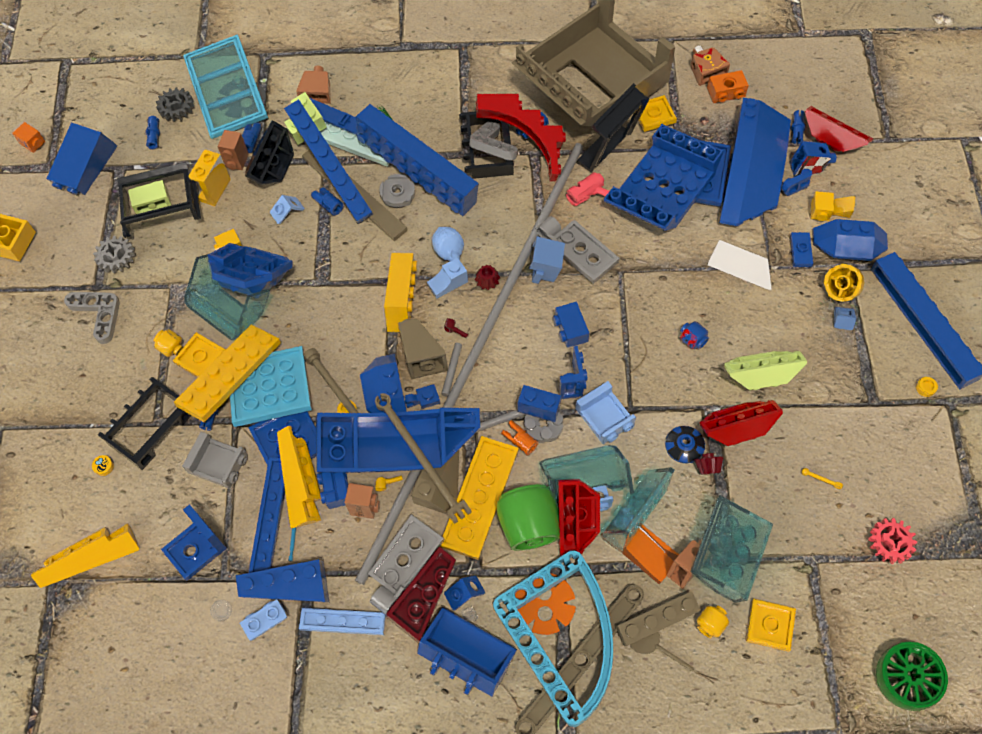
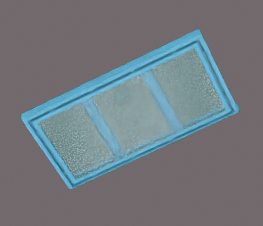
M238 34L184 54L183 57L211 139L222 136L224 130L235 131L245 127L247 124H253L268 118Z

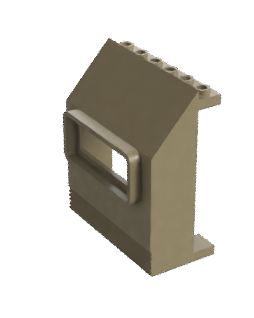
M598 0V4L527 52L524 51V45H518L516 47V60L511 62L580 125L593 126L633 83L640 92L649 97L656 90L664 86V84L668 83L670 79L675 46L662 37L658 40L656 56L654 57L613 23L615 0ZM574 64L613 99L598 109L558 72L568 65Z

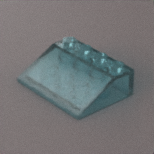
M672 467L649 470L646 475L642 474L636 482L638 485L634 491L631 489L626 495V502L623 507L619 505L613 513L615 517L612 522L607 521L601 530L603 532L602 540L623 553L667 492L675 469Z
M719 495L690 572L717 594L734 603L748 601L773 524Z

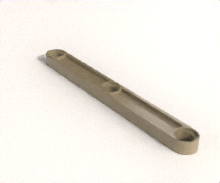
M629 586L608 611L613 637L618 632L615 626L626 622L641 604L644 598V591L640 586ZM631 590H636L640 593V599L633 601L629 598L628 593ZM600 622L558 672L569 690L573 688L603 651V634ZM584 655L587 658V664L585 666H578L575 662L576 656ZM545 689L517 722L516 734H521L519 727L525 722L529 723L532 727L530 734H535L556 709ZM558 691L555 699L561 702L567 693L565 691Z

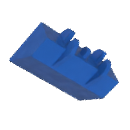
M442 608L420 640L417 654L433 662L430 672L433 676L441 667L451 673L449 678L454 679L457 676L467 682L464 694L469 695L473 687H476L492 697L500 685L517 649L451 611Z

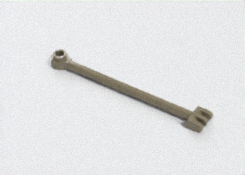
M380 394L381 400L387 402L385 406L380 405L381 400L377 396L375 398L377 409L384 411L450 505L451 508L447 510V514L454 524L458 522L457 517L454 515L456 513L460 519L465 517L461 511L462 509L468 515L472 513L464 500L458 503L392 409L389 395Z

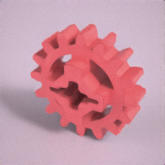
M885 518L881 523L877 522L874 525L875 528L870 531L872 536L868 538V541L874 543L870 546V549H876L875 556L882 555L883 562L890 559L891 564H894L896 560L901 564L905 559L911 558V554L916 551L912 547L918 543L916 540H912L916 534L908 531L911 528L910 525L903 526V520L896 523L895 518H892L890 521ZM887 529L886 533L881 534L882 530ZM905 547V550L903 552L898 553L900 549Z

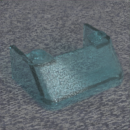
M208 254L195 259L184 301L186 306L228 339L234 340L262 316L270 290L266 289L247 295L243 305L225 292L216 280L212 279L208 264Z
M614 445L548 458L539 463L544 485L549 488L555 503L557 502L558 480L580 479L592 488L606 485L612 491H620L626 487L630 494L634 493L629 462L618 447Z

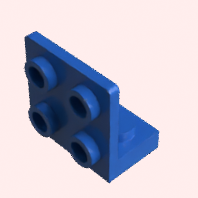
M573 346L572 365L574 373L560 376L559 395H562L561 400L582 397L584 389L587 388V371L583 369V353L579 352L578 346Z

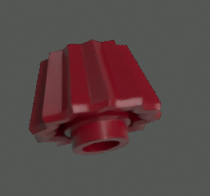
M486 264L477 271L475 281L481 289L490 290L499 284L500 276L494 267Z
M714 453L702 454V458L695 459L694 462L701 475L721 473L723 456L715 457Z

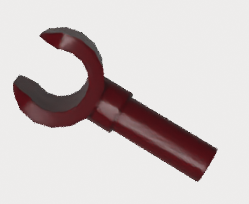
M451 318L446 319L444 326L446 332H455L464 338L468 337L467 333L455 327V320Z

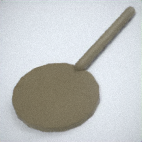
M655 632L630 644L631 648L640 654H650L658 649L688 670H694L692 666L659 645V632Z

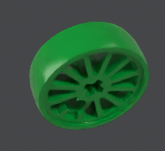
M901 642L887 649L878 661L876 668L878 686L885 698L901 709L909 711L928 709L936 705L947 690L948 674L946 667L938 654L926 645L917 642ZM894 655L901 666L891 661L890 658ZM909 655H912L917 659V665H914L912 662H909ZM890 666L898 670L899 673H888L887 667ZM929 667L933 670V673H924V670ZM888 678H898L899 682L891 686ZM925 678H934L935 684ZM901 685L905 687L902 696L895 691ZM925 686L933 689L932 696L925 688ZM910 688H912L914 702L907 700ZM918 689L926 698L924 702H920Z

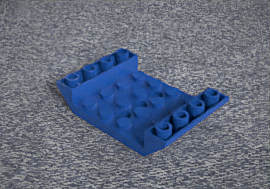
M661 124L652 136L653 146L619 189L613 186L604 198V202L666 231L678 226L712 180L723 155V150ZM653 177V180L646 181L645 178ZM661 184L669 185L668 187L664 188L660 187ZM680 190L684 192L680 195L675 194L676 191Z

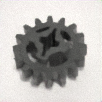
M175 87L173 91L169 88V92L163 91L164 95L158 96L159 100L156 101V108L161 117H165L166 120L172 118V121H175L176 118L182 120V116L188 117L187 112L192 113L191 108L194 107V101L189 91L185 92L184 88L180 91L178 87Z

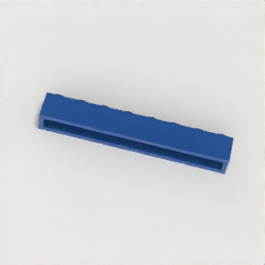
M895 252L876 260L871 271L959 390L979 381L982 377V364L974 357L971 349L964 344L958 332L952 328L948 319L942 315L936 303L930 299L925 289L920 286L914 274L905 266L903 260Z

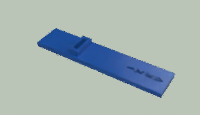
M310 98L325 122L357 135L356 117Z

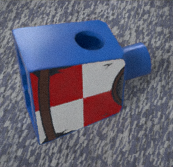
M802 141L789 163L794 177L800 175L803 169H810L812 174H818L823 172L827 164L835 163L837 156L835 153H830L826 143Z

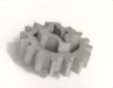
M113 236L111 240L106 237V242L100 241L101 246H96L97 252L93 253L96 264L107 273L110 270L115 273L116 269L122 272V267L128 268L127 263L133 262L131 257L135 256L132 244H130L128 239L124 240L122 236L119 239Z

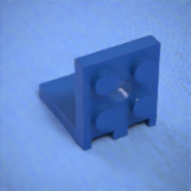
M190 504L183 511L192 520L193 524L161 549L186 581L227 549ZM189 547H195L196 549L192 556H186V550Z

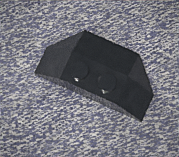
M273 120L271 121L249 161L245 177L259 185L282 182L294 156L287 128Z

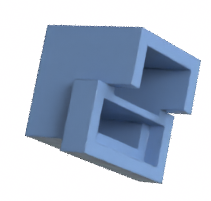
M537 236L533 242V261L529 268L533 270L532 282L539 284L541 279L554 282L562 269L565 243Z

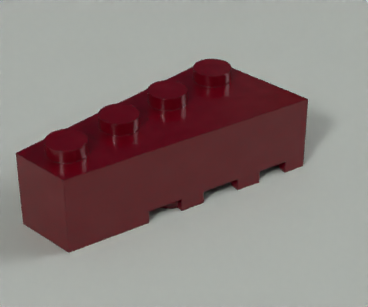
M441 547L437 549L386 613L387 619L418 644L426 631L456 562V559Z

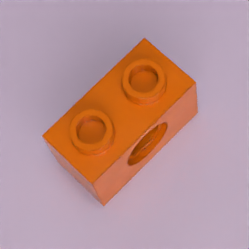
M739 70L709 77L707 89L713 103L746 97L749 85L743 71Z

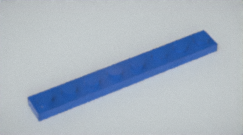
M298 99L285 107L284 110L357 223L371 216L373 213L300 100Z

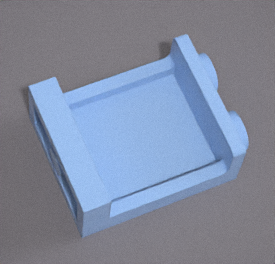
M609 381L577 400L575 407L602 444L613 442L623 431H630L635 426L636 416L634 414L630 415L613 394V387Z

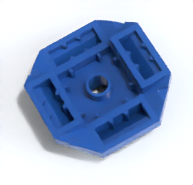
M228 243L208 254V264L213 280H216L221 287L254 297L259 296L278 284L293 265V261L287 257L233 243Z

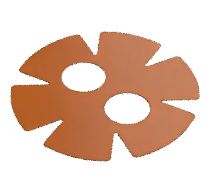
M535 579L533 582L535 588L545 584L542 579ZM565 580L556 587L551 588L552 595L548 600H541L537 597L518 609L527 625L535 619L532 628L533 633L550 635L559 632L556 619L564 626L571 622L576 607L564 604V602L575 599V595ZM518 590L515 594V597L519 600H523L527 596V592L524 590ZM546 606L552 610L553 615L550 620L542 621L539 619L538 610L541 607Z

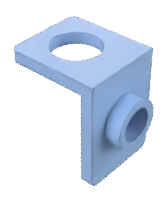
M282 195L271 209L270 214L277 224H281L291 209L303 211L305 208L296 197Z
M606 486L593 487L597 492L604 494V498H600V511L611 508L613 496L608 495Z

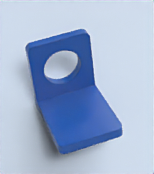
M476 575L461 578L444 592L452 610H457L473 597L485 594V590ZM470 582H473L477 586L478 591H475L471 587Z

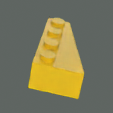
M391 253L384 303L387 332H400L398 323L405 319H411V312L413 311L412 298H414L413 285L416 284V274L414 272H417V261H414L413 253Z

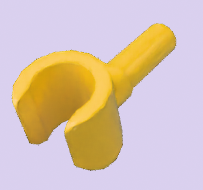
M402 475L390 479L384 477L377 478L375 490L379 492L385 491L386 484L402 481Z

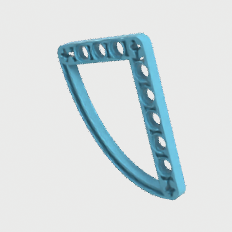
M569 551L498 596L494 600L493 607L564 721L571 727H577L593 714L606 693L613 667V636L607 606L590 567L579 552ZM570 558H578L577 565H574L573 563L569 564ZM563 562H564L565 566L568 565V566H567L568 571L565 570V567H564V565L562 564ZM553 568H560L562 574L559 577H553L550 574ZM577 571L581 573L596 605L604 646L603 663L597 686L582 708L518 611V609ZM535 579H542L545 584L542 588H535L533 582ZM524 590L527 592V596L525 599L519 600L515 597L516 592ZM499 603L507 604L506 606L510 614L506 616ZM513 618L520 620V626L516 629L508 626L509 621ZM523 636H529L532 639L531 644L527 647L520 644V639ZM535 654H541L544 658L543 662L539 665L531 662V658ZM545 673H554L556 676L553 683L544 682L543 676ZM558 691H565L568 698L565 702H558L555 699ZM571 701L574 703L570 705L574 713L579 712L577 715L578 720L576 721L573 718L568 719L570 714L567 708L564 711L561 709L568 706Z

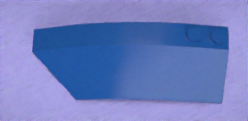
M743 98L719 222L722 224L739 226L745 220H752L763 215V212L769 209L774 210L778 206L791 120L761 100L753 98Z
M440 408L395 412L433 468H441L480 428L479 408ZM317 413V473L394 472L424 469L386 413Z

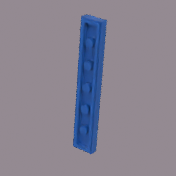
M269 457L249 573L272 569L285 494L281 458Z

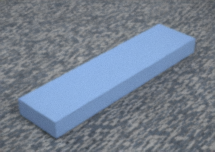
M302 608L299 630L384 635L386 615L382 612Z

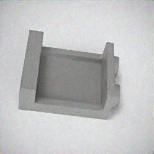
M200 432L182 467L188 474L230 489L231 485L237 481L241 466H244L247 461V453L243 447H232L213 440L208 434Z

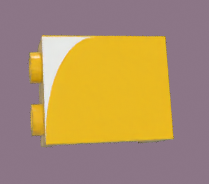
M209 150L203 151L188 176L190 180L197 181L202 189L199 194V202L216 206L231 180L221 154Z

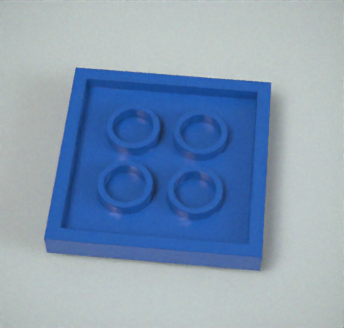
M307 411L260 421L248 427L267 466L269 457L280 458L277 432L287 426L292 427L293 435L297 439L302 437L306 441L310 458L316 457V427Z

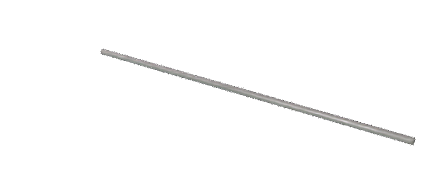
M575 144L442 408L454 407L533 249V242L537 236L539 237L536 227L549 217L583 149L582 144ZM410 470L355 579L357 583L365 584L369 576L368 573L374 566L422 470Z

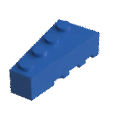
M319 559L236 575L238 597L330 603L324 561Z

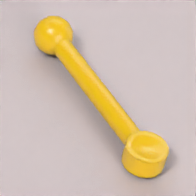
M803 468L801 471L802 475H809L831 484L837 489H842L843 487L842 483L834 482L812 473L808 468Z

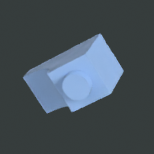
M456 258L442 265L440 272L427 281V286L437 299L468 282L467 270L461 261Z

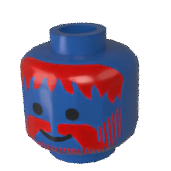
M696 321L690 324L688 322L685 323L680 330L682 332L680 336L681 341L691 349H701L709 340L708 330Z

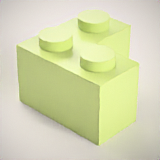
M305 92L291 100V103L298 99L300 100L319 131L327 128L323 117ZM291 119L285 121L284 123L297 145L304 142Z

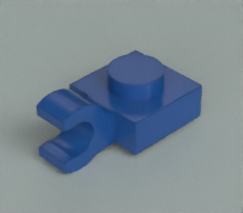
M435 384L416 389V394L404 396L407 408L420 404L421 409L440 404Z

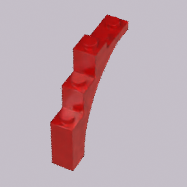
M477 94L476 117L503 121L523 131L536 143L543 153L548 164L549 181H556L558 175H561V164H558L560 149L566 141V133L563 132L562 125H544V116H541V110H522V100H519V94Z

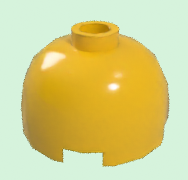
M840 264L829 269L824 279V286L828 296L842 302L853 300L859 296L865 283L861 271L848 264Z

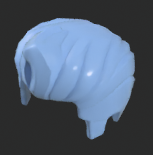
M438 227L432 236V245L438 256L448 261L456 258L460 260L464 241L457 230L451 227Z

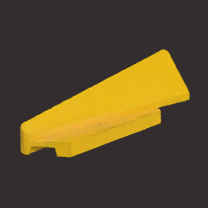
M287 426L277 432L290 528H297L321 521L314 501L321 499L307 443L302 437L297 439L293 435L292 427Z
M128 523L111 534L104 527L49 557L43 562L45 566L33 572L31 577L40 588L134 553L139 550V546Z

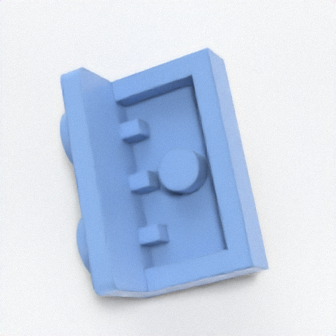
M276 599L264 605L256 613L248 615L240 622V625L248 639L252 641L287 619L286 611Z

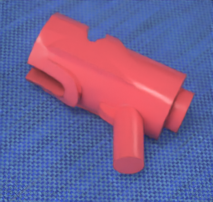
M593 172L582 181H579L577 183L578 186L569 188L566 191L568 193L566 198L572 205L577 206L587 201L591 195L600 194L606 197L609 190L602 188L604 186L603 176L600 173Z

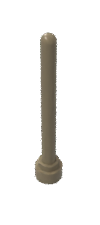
M315 348L308 349L303 354L307 364L314 365L349 413H359L320 362L318 351Z

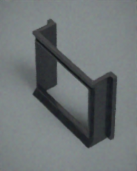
M634 83L592 126V129L600 137L576 162L578 165L581 164L590 173L615 149L626 135L632 134L649 101V98L640 92ZM631 117L627 127L622 126Z
M186 162L117 178L121 214L120 224L122 225L124 238L131 236L130 223L190 209L194 220L202 219L197 181L189 179L190 170ZM180 173L184 174L187 202L129 216L128 193L125 187Z

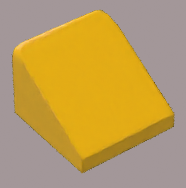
M855 197L834 199L832 215L851 218L854 212Z

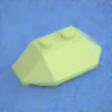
M773 351L737 357L730 362L724 363V367L730 377L749 390H758L764 387L788 384L807 364V360L800 351Z

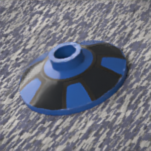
M679 426L668 433L665 447L672 459L687 464L701 458L705 450V441L698 430L689 426ZM683 440H688L690 443L684 444Z

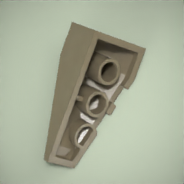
M459 450L441 468H434L456 500L458 498ZM422 469L411 495L413 503L447 514V510L451 508L425 469Z

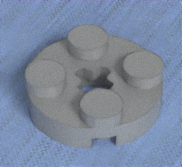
M402 174L390 175L385 182L383 181L380 184V196L386 206L403 207L409 206L412 203V199L415 196V187L412 180L410 181L407 176ZM399 188L401 192L395 193L393 191Z
M560 412L556 422L546 420L549 425L548 427H540V421L546 419L526 414L524 428L526 433L533 437L534 440H537L539 443L552 442L561 435L563 416Z

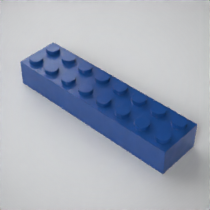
M369 104L356 116L357 138L362 144L365 143L374 153L380 154L386 162L392 163L401 173L408 175L413 182L419 183L428 193L435 195L440 202L450 206L455 213L464 216L477 203L479 185L477 181L373 105Z

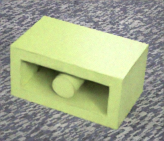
M163 180L128 190L131 205L136 214L171 206L169 193Z

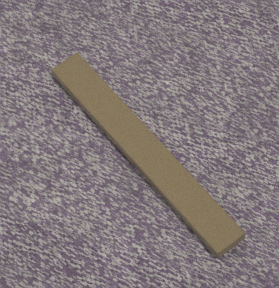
M309 149L302 155L303 159L333 186ZM350 177L373 214L368 218L393 241H396L408 231L401 221Z

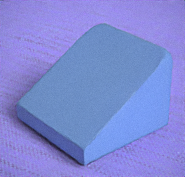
M835 307L834 327L853 330L856 322L854 309Z

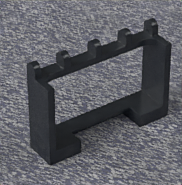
M476 111L460 113L459 119L466 120L467 124L462 125L460 130L461 132H468V139H463L462 145L469 146L470 153L463 154V159L471 161V166L464 168L465 172L472 173V179L514 175L513 160L505 159V163L475 165L473 148L469 145L471 126L483 125L487 122L501 123L503 142L511 145L509 124L490 118H477Z
M154 377L149 379L152 384L145 392L139 389L137 393L140 397L131 407L125 404L124 408L127 411L118 421L113 418L110 420L113 424L111 429L105 435L102 432L97 434L110 447L141 470L156 456L151 449L176 422L183 426L192 416L177 407L134 456L112 441L113 436L156 390L159 389L174 401L179 397V395Z

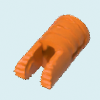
M511 420L508 424L518 433L513 437L511 433L503 430L501 434L520 448L526 455H530L536 449L539 442L534 440L524 429Z

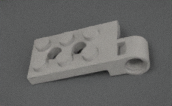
M550 216L536 227L539 237L565 243L563 258L593 284L619 263L620 258L575 220L561 230L559 222ZM583 246L585 250L578 251L576 247ZM596 257L598 261L593 263L589 261V258Z
M411 515L368 573L383 585L373 594L370 603L386 615L445 539ZM415 538L421 540V546L418 549L411 548V542ZM407 555L409 558L408 564L403 567L400 566L398 563L399 558Z

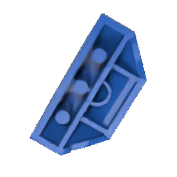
M835 219L813 228V245L819 247L833 258L872 261L888 249L887 233L875 222Z
M395 354L376 357L360 374L366 410L369 413H385L377 409L375 404V398L379 396L381 400L380 394L384 393L389 395L392 409L395 412H406L407 409ZM381 400L380 405L385 406L387 402Z

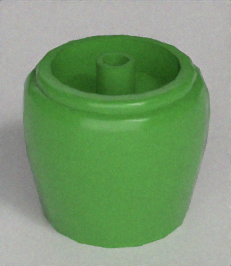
M543 484L526 485L509 490L499 497L497 501L498 518L511 550L535 549L560 539L557 502L554 492Z

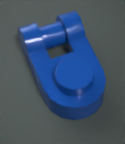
M803 169L800 175L786 179L782 186V191L785 195L790 196L809 187L812 171L810 169Z

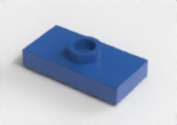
M791 232L793 267H812L813 256L810 232Z

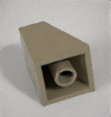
M417 318L405 319L398 323L411 379L448 371L445 350Z

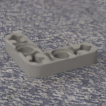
M495 122L485 123L470 136V147L506 160H515L518 151L517 147L495 140L500 131V125Z
M71 292L65 296L64 303L72 311H98L93 336L100 344L109 343L114 335L120 301L116 295L102 292ZM90 299H96L95 304L88 305ZM111 315V319L109 321H102L104 316Z

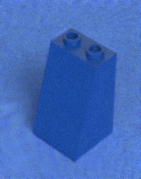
M71 122L46 179L52 182V186L62 190L66 188L69 193L74 195L78 193L85 195L118 145L102 132Z

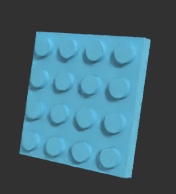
M302 346L272 352L230 395L231 416L234 427L312 410Z

